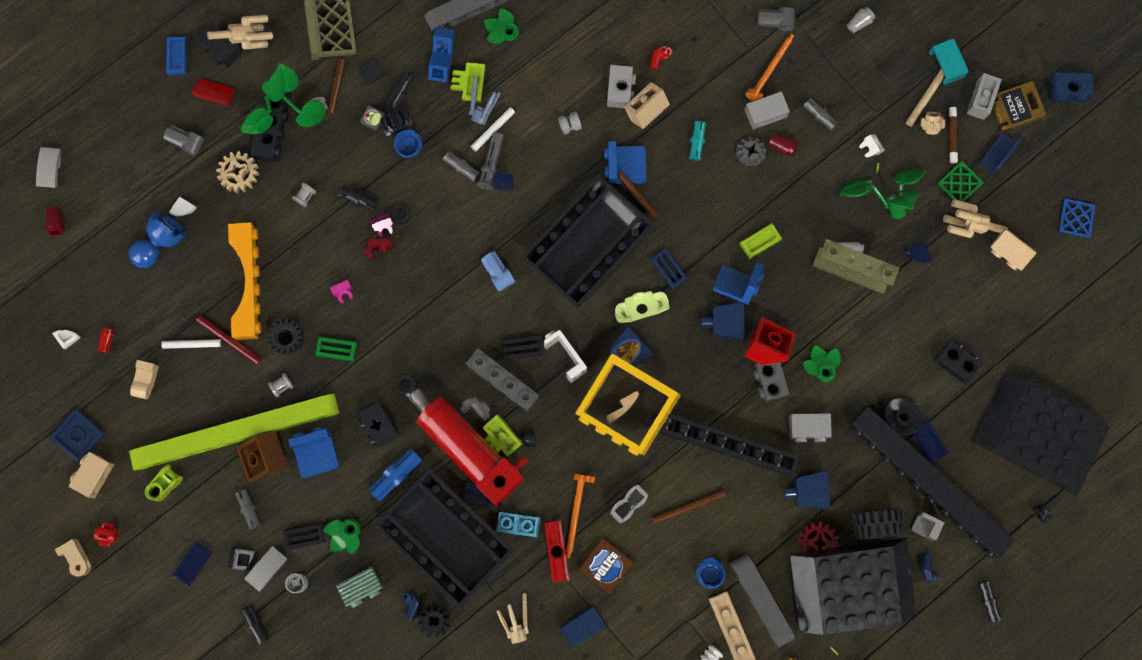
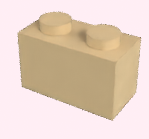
M650 83L624 107L631 122L644 129L670 104L663 89Z
M1004 228L990 245L993 249L991 252L998 258L1004 257L1008 260L1006 264L1014 270L1018 268L1022 271L1036 255V250L1007 228Z
M88 452V454L82 457L80 461L81 466L78 471L72 474L70 478L71 483L68 487L88 498L95 499L115 464L95 453Z

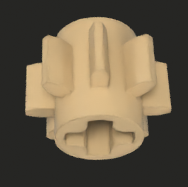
M928 112L925 118H921V127H923L927 134H938L940 129L945 128V120L938 112Z

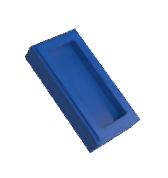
M167 37L166 73L168 75L186 74L187 38Z

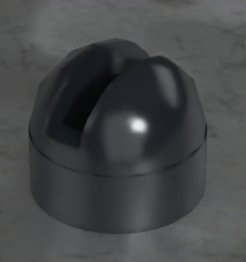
M535 431L527 432L523 435L522 441L525 446L536 447Z

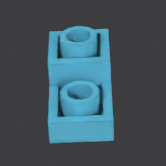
M499 512L496 532L538 538L540 518Z

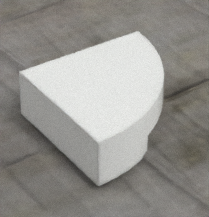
M179 197L169 213L174 216H184L192 213L196 207Z
M58 330L52 333L63 349H67L81 338L70 330Z

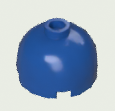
M154 211L146 224V231L150 242L156 247L176 246L186 235V231L182 232L183 227L170 216L162 217L160 216L161 212Z

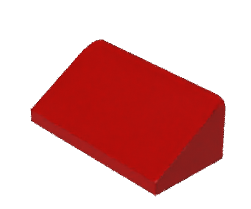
M200 78L193 88L192 94L195 97L230 107L236 89Z

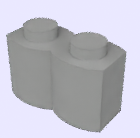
M639 485L634 486L627 492L623 500H620L613 506L610 514L619 524L627 521L632 516L634 510L645 503L648 494Z

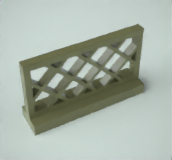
M304 0L311 61L319 60L320 57L356 55L349 0H345V3L343 0H335L337 3L332 9L324 3L326 0ZM339 5L346 8L347 12L343 16L335 12ZM321 6L329 11L324 18L317 14V10ZM331 14L340 19L335 26L326 21ZM342 22L349 26V30L345 34L337 29ZM323 23L331 28L326 36L319 30ZM334 31L342 37L337 44L329 39ZM345 39L351 43L352 49L344 50L339 45ZM325 41L334 46L331 51L322 52V45Z

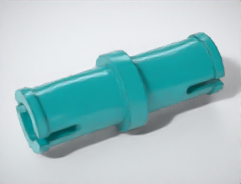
M695 121L693 137L690 139L692 144L689 159L693 160L695 158V161H700L702 146L705 144L704 133L706 123L702 122L701 124V121Z

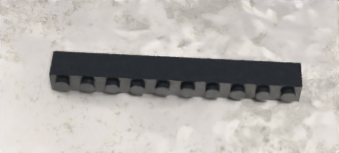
M869 407L864 408L849 425L852 428L851 431L857 437H862L867 441L866 445L871 450H877L881 454L880 458L885 463H891L896 468L895 472L902 478L906 477L910 481L909 484L916 491L920 490L925 494L924 498L930 504L937 505L940 508L938 511L944 517H950L954 521L953 525L962 532L964 530L969 535L968 539L975 545L979 544L984 549V554L989 558L1000 559L1015 543L1011 536Z

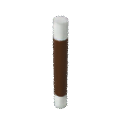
M956 107L949 108L950 163L958 162Z

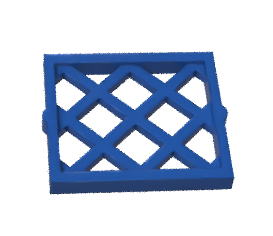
M1064 199L1059 232L1090 238L1095 205ZM1068 203H1074L1077 206L1072 209ZM1081 205L1089 206L1090 209L1084 211ZM1077 208L1082 212L1078 217L1074 212ZM1069 213H1072L1075 218L1072 221H1069L1066 217ZM1083 215L1088 220L1084 224L1079 219ZM1065 219L1067 224L1063 226V222ZM1076 220L1080 224L1077 229L1071 224ZM1069 225L1073 231H1066L1064 228ZM1082 228L1086 234H1081L1077 231Z

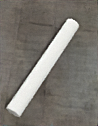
M510 107L471 145V148L476 152L515 111Z
M220 339L162 341V349L221 347Z

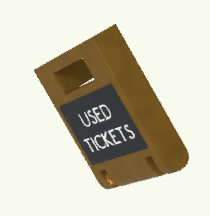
M1033 81L997 93L995 100L998 99L999 101L994 102L992 107L998 124L1008 123V125L1001 127L1002 132L1045 118L1046 116ZM1029 94L1033 97L1037 108L1035 110L1031 109L1027 98Z

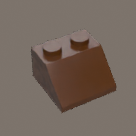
M276 431L256 435L236 447L248 483L274 475L288 467Z

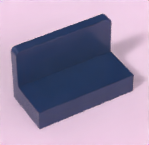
M1002 133L979 164L995 174L1022 140L1018 138L1016 141H1013Z
M592 606L560 629L572 647H576L606 625L594 606Z

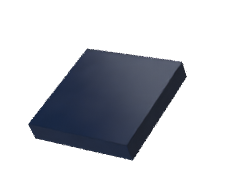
M75 409L53 433L50 439L77 463H80L82 457L91 452L106 433L81 411Z

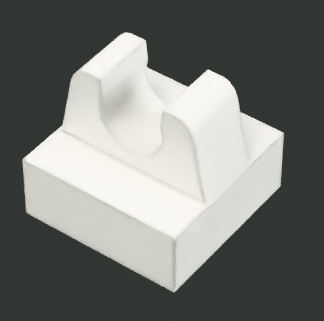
M876 135L867 136L859 146L860 149L866 146L869 147V152L865 154V157L879 155L885 151Z

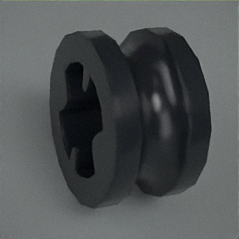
M1040 503L1038 508H1033L1034 514L1041 522L1045 523L1047 518H1052V513L1043 503Z

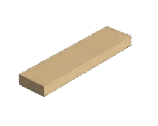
M725 591L708 598L733 659L756 660L728 592Z

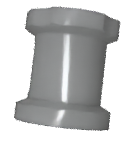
M302 183L301 189L292 199L306 208L308 206L307 202L312 195L316 194V191L307 184Z
M283 373L282 377L276 381L268 383L276 397H279L280 393L288 388L292 389L294 387L286 373Z

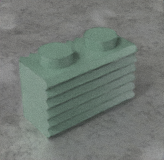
M370 567L336 585L345 606L351 605L352 608L362 604V599L367 596L371 599L381 594L380 589L384 588L374 567Z

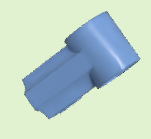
M495 251L481 259L498 292L515 283L513 276L504 267Z

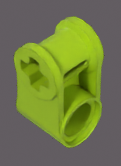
M169 464L166 465L145 488L146 497L157 502L164 500L181 483L183 477L181 475L178 476L171 470ZM159 487L160 494L157 497H153V489Z

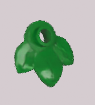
M501 8L499 10L498 18L484 20L485 27L490 32L487 40L491 43L500 44L505 40L513 41L519 35V29L514 24L513 15L505 9ZM508 30L513 31L511 35H508L506 32Z
M814 346L811 351V360L803 362L804 368L807 373L817 376L820 381L829 382L834 379L835 369L840 365L838 349H833L827 354L822 348ZM824 369L829 372L828 376L822 374Z
M347 519L344 522L334 520L324 528L323 531L332 536L330 542L331 552H338L346 548L350 554H353L359 548L360 540L358 535L361 527L358 521L354 519ZM349 525L354 526V531L351 533L348 531Z

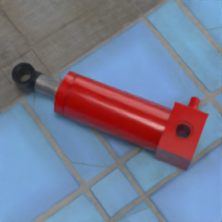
M405 374L397 378L395 385L398 392L407 400L410 399L422 411L416 423L461 468L497 508L524 481V477L519 470L528 460L522 456L515 464L509 463L483 439L444 397L431 401L420 391V387L410 375ZM404 381L411 382V387L408 390L401 389ZM500 478L506 480L505 485L502 487L495 485L496 481Z

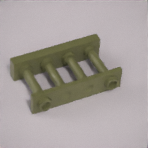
M826 239L823 248L820 247L812 265L881 294L885 293L887 285L893 286L899 271V267Z

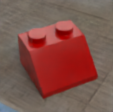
M762 317L752 332L745 357L761 365L788 361L797 333Z

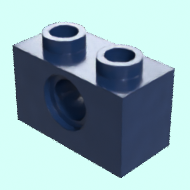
M1055 72L1049 78L1050 100H1056L1060 103L1067 102L1068 100H1074L1076 103L1086 102L1093 96V73ZM1068 86H1072L1074 91H1071Z

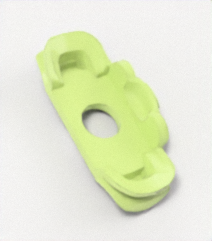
M663 292L634 293L631 297L626 298L625 302L616 306L615 318L619 323H625L659 314L670 308L668 298ZM644 304L648 310L646 313L640 314L636 310L637 306Z

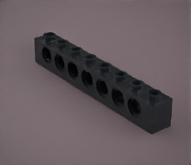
M650 407L643 426L644 429L649 430L660 410ZM669 414L658 432L659 434L789 477L794 476L799 461V456Z

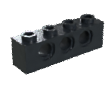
M263 91L260 107L267 110L266 100L264 99L267 95ZM285 92L284 96L292 102V93ZM281 99L278 101L280 105L277 108H272L275 102L270 100V115L273 117V120L277 121L275 125L270 126L265 132L254 134L250 151L253 159L276 163L277 157H280V141L284 139L285 135L283 126L289 116V111L287 110L288 103L285 100ZM267 138H273L270 144H264Z

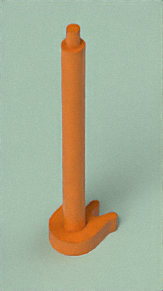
M793 34L786 38L755 88L748 89L746 97L749 100L756 101L764 98L762 97L763 94L759 92L791 44L794 37Z
M580 474L574 475V480H578L566 547V558L570 559V555L573 552L584 481L594 483L595 477Z

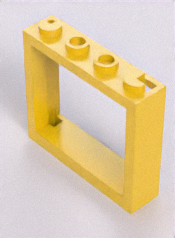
M611 354L575 414L580 416L579 421L582 423L595 425V431L604 436L606 433L611 435V440L621 446L624 443L629 447L628 451L638 456L639 453L645 455L681 395L616 355ZM614 364L669 397L640 446L585 413Z

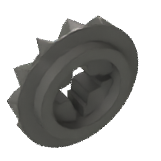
M749 136L742 139L736 148V155L739 161L746 166L760 164L766 156L764 142H761L758 137ZM755 145L754 151L756 152V154L753 153L752 155H750V157H748L749 151L746 149H750L751 146Z

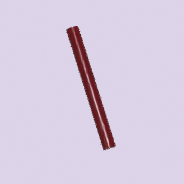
M201 315L197 317L196 321L256 365L261 362L262 359L206 318Z

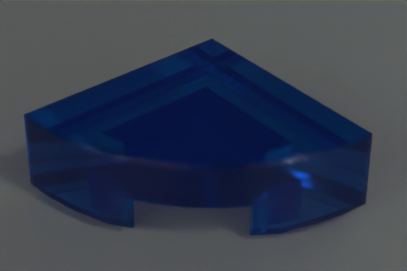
M925 243L906 252L915 261L922 263L933 261Z

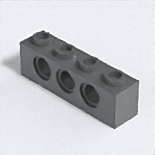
M477 349L467 361L466 365L468 368L527 413L539 399L537 393L481 350Z

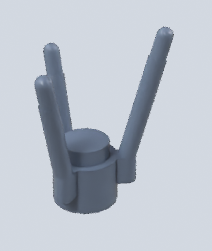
M474 77L471 108L468 114L472 115L471 121L485 125L501 93L498 92L496 94V92H493L485 109L479 106L475 109L477 77Z

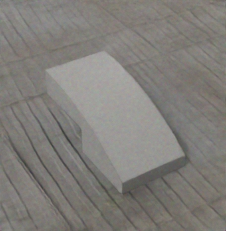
M40 148L36 186L58 187V168L61 165L60 148Z
M272 546L249 572L245 580L260 592L273 578V575L284 565L287 558Z

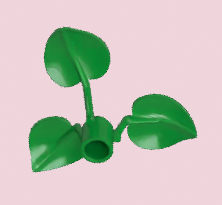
M279 63L274 74L262 85V90L267 95L264 97L267 110L263 107L253 110L243 122L240 131L249 134H260L270 128L273 123V117L270 115V100L273 102H278L281 99L285 100L297 113H300L296 118V122L302 127H311L318 124L326 114L325 106L320 101L312 100L307 102L302 110H300L285 97V92H291L297 87L298 77L291 68Z
M910 168L898 172L894 176V182L900 183L899 192L890 194L886 199H884L875 185H872L873 181L865 178L857 179L847 184L840 192V197H858L872 189L884 203L885 208L890 210L892 219H901L907 214L905 209L913 210L914 203L919 195L918 190L912 188L903 189V186L918 182L924 176L925 169Z

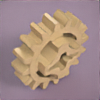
M240 151L237 152V156H234L232 152L230 153V158L224 156L225 162H219L218 164L221 166V169L216 170L221 174L217 177L219 181H222L221 185L223 187L227 186V190L230 192L234 188L235 193H238L239 189L246 192L247 186L252 189L251 183H257L254 177L259 176L258 171H255L258 169V165L254 164L255 160L249 158L247 153L242 156ZM238 161L245 162V163H247V165H246V164H240ZM228 180H230V181L235 180V181L237 182V184L231 183V182H229Z

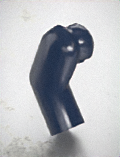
M923 553L921 564L923 578L928 583H934L937 581V573L931 572L932 554Z
M406 591L402 595L403 601L408 606L405 618L414 621L420 607V602L414 592Z

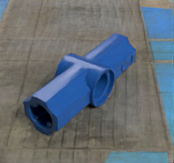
M410 449L400 460L394 462L384 471L383 476L375 482L369 491L381 502L394 488H398L409 477V474L423 460Z

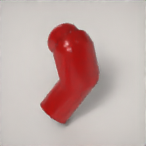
M663 46L654 50L649 68L658 70L660 61L671 56L672 49L668 46Z

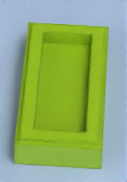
M771 223L739 244L748 258L751 259L781 241L782 238Z

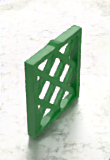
M961 161L937 184L952 200H957L953 196V193L959 194V201L964 202L984 182ZM959 167V173H953ZM962 167H964L968 171V173H962ZM953 175L959 176V182H953ZM948 176H950V182L944 181ZM962 176H968V182H962ZM971 176H973L978 181V183L971 182ZM943 184H950V191ZM953 184L959 185V191H953ZM962 185H968V191H962ZM971 185H977V186L971 191ZM962 194H968L964 199H962Z

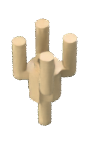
M267 15L243 16L241 24H229L228 30L207 33L208 39L229 38V41L232 43H241L243 49L268 48L267 40L273 39L272 32L254 33V31H263L262 23L268 22Z
M955 199L952 201L951 206L959 208L956 211V217L945 215L943 218V222L953 224L948 226L947 232L968 238L973 237L974 232L983 234L987 230L1001 233L1004 228L1008 229L1006 226L991 223L989 216L977 213L978 207L976 205Z

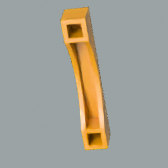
M252 223L228 224L229 244L239 255L245 273L243 298L237 311L231 317L232 338L235 340L259 339V333H261L262 328L261 322H258L261 306L257 300V296L260 295V285L257 284L260 270L259 266L256 265V258H259V249L256 247L258 229Z

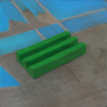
M318 337L315 356L354 362L357 342ZM322 342L347 345L352 347L351 349L324 346L322 345ZM320 350L349 353L350 356L323 353Z

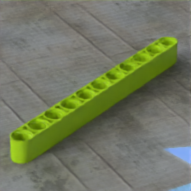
M328 394L130 450L132 467L134 471L146 469L245 441L259 434L272 431L277 432L338 414L339 409L335 394Z

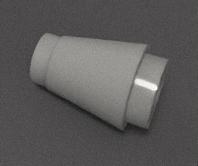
M868 7L861 8L847 24V27L854 34L856 31L873 23L872 20L875 19V15Z

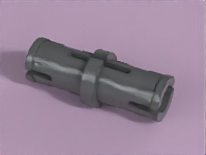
M812 98L804 104L803 107L815 116V120H819L830 131L839 123L827 113L826 108H822Z
M450 150L443 158V161L455 168L458 174L462 173L472 182L480 174L479 171L467 164L465 159H460Z
M247 489L235 493L241 507L240 512L244 514L249 530L261 526L254 510L256 507L252 505Z

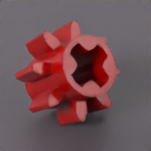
M103 522L102 526L98 525L96 527L94 539L99 541L98 545L110 547L111 543L117 542L119 530L114 528L115 524Z

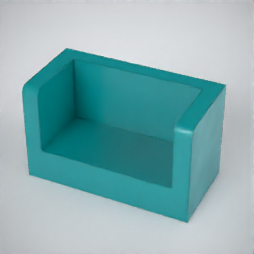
M954 38L933 46L929 51L930 56L936 55L946 77L943 80L944 85L964 78L969 72Z

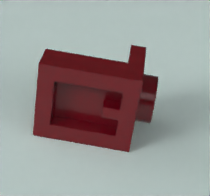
M368 239V244H365V256H368L370 261H374V250H377L379 253H387L388 250H393L392 239Z

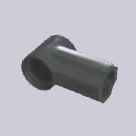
M783 7L779 10L759 9L758 26L778 27L782 31L794 29L795 9L790 7Z
M173 125L166 128L163 137L164 140L181 147L183 151L193 156L198 154L205 141L201 136L193 132L188 133Z

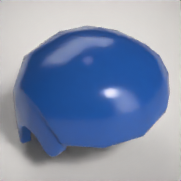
M406 129L399 132L395 137L394 147L402 157L412 158L417 156L422 150V138L413 130Z
M141 239L131 245L129 258L132 264L138 268H149L157 262L160 249L154 246L150 239Z
M714 557L703 559L697 565L695 572L698 582L708 589L719 587L724 582L726 575L723 564L715 560Z

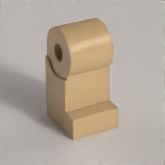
M137 360L130 394L134 397L148 399L154 386L159 366Z
M72 539L55 549L58 556H65L70 565L69 570L72 575L85 576L90 572L91 563L78 539Z

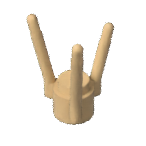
M523 593L522 601L523 627L521 624L517 625L511 604L507 605L512 622L510 629L500 610L496 611L508 639L511 638L512 644L527 640L526 634L529 633L527 627L526 593Z

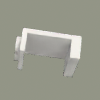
M553 330L545 336L544 347L546 350L559 341L577 365L566 374V378L570 383H573L587 372L586 365L560 330L557 332Z

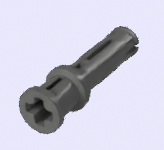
M494 132L492 134L485 165L481 167L482 174L480 182H477V186L484 190H493L494 188L492 184L495 175L498 173L496 165L504 139L501 133Z

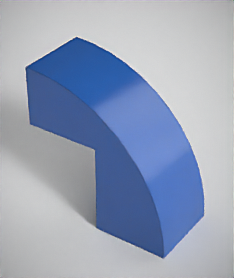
M436 27L433 36V53L429 62L428 80L447 82L452 60L455 30Z

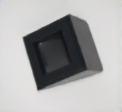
M375 58L370 59L359 68L367 86L384 77Z
M231 548L228 568L251 571L254 551Z

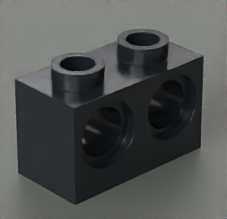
M957 341L948 342L934 359L936 364L963 384L969 383L983 365L975 354L966 352L963 345ZM948 351H952L955 354L954 360L948 357ZM964 362L970 365L969 372L963 368Z

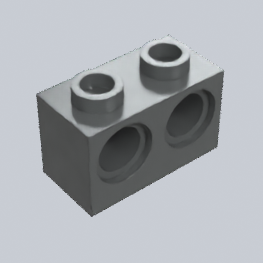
M780 362L765 365L756 363L754 365L755 369H752L753 376L759 382L758 393L760 398L764 399V403L789 395ZM763 367H769L771 369V376H766L763 374ZM769 385H774L777 388L775 395L768 392Z

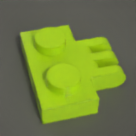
M467 62L466 71L453 70L452 75L459 78L453 77L451 82L458 85L452 84L450 89L463 91L462 100L471 101L474 77H477L475 102H481L485 64Z
M499 414L483 427L488 433L484 440L489 442L490 446L497 453L502 450L509 457L523 444Z

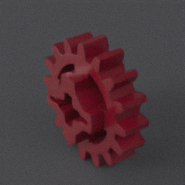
M818 522L817 527H815L814 523H810V529L805 526L803 527L805 533L798 534L802 538L796 541V543L801 544V547L797 550L809 552L806 546H809L812 551L840 547V544L835 541L839 539V536L833 535L836 531L835 529L828 530V524L822 527V523ZM815 531L812 538L806 539L811 532ZM824 532L829 536L830 541L824 537ZM818 538L819 542H822V546L819 547L814 545V541H818Z

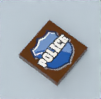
M601 539L579 571L610 594L634 562L604 539Z

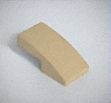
M637 391L621 399L620 404L622 408L606 416L609 424L618 420L632 407L639 395Z

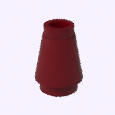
M772 135L769 145L786 156H793L798 147V142L793 138Z
M48 207L46 209L45 230L51 236L63 234L65 225L58 207Z

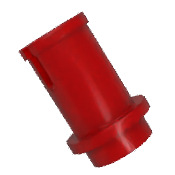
M102 328V331L99 332L101 336L97 351L110 353L112 337L115 336L113 334L114 330Z

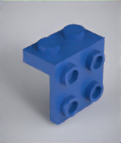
M616 141L608 142V148H604V158L608 159V166H605V177H609V184H623L617 177L621 171L633 184L645 183V147H616Z
M756 262L751 276L730 267L722 266L713 290L739 302L749 304L752 295L756 296L760 288L758 284H761L764 273L761 272L764 265Z
M323 427L314 428L312 433L306 435L304 432L293 435L292 439L288 440L290 447L294 449L299 471L303 478L339 467L332 437L328 429H323Z

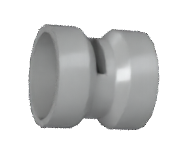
M576 111L570 113L569 116L563 115L558 117L563 135L570 133L571 130L577 131L582 129Z
M301 573L291 574L285 581V587L291 593H301L308 586L307 577Z

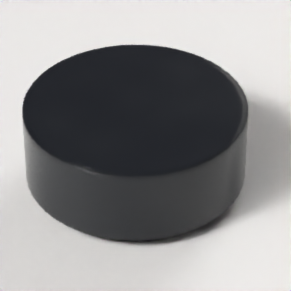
M397 205L391 211L393 221L399 225L406 224L410 220V211L404 205Z

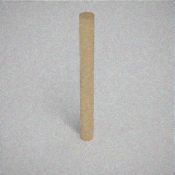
M942 68L906 121L908 126H913L944 79L945 75Z

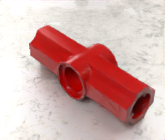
M561 521L544 523L552 582L569 580ZM554 546L562 548L563 553L560 557L552 556L551 549Z

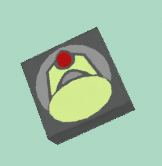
M368 106L360 123L378 131L381 125L380 119L385 113Z

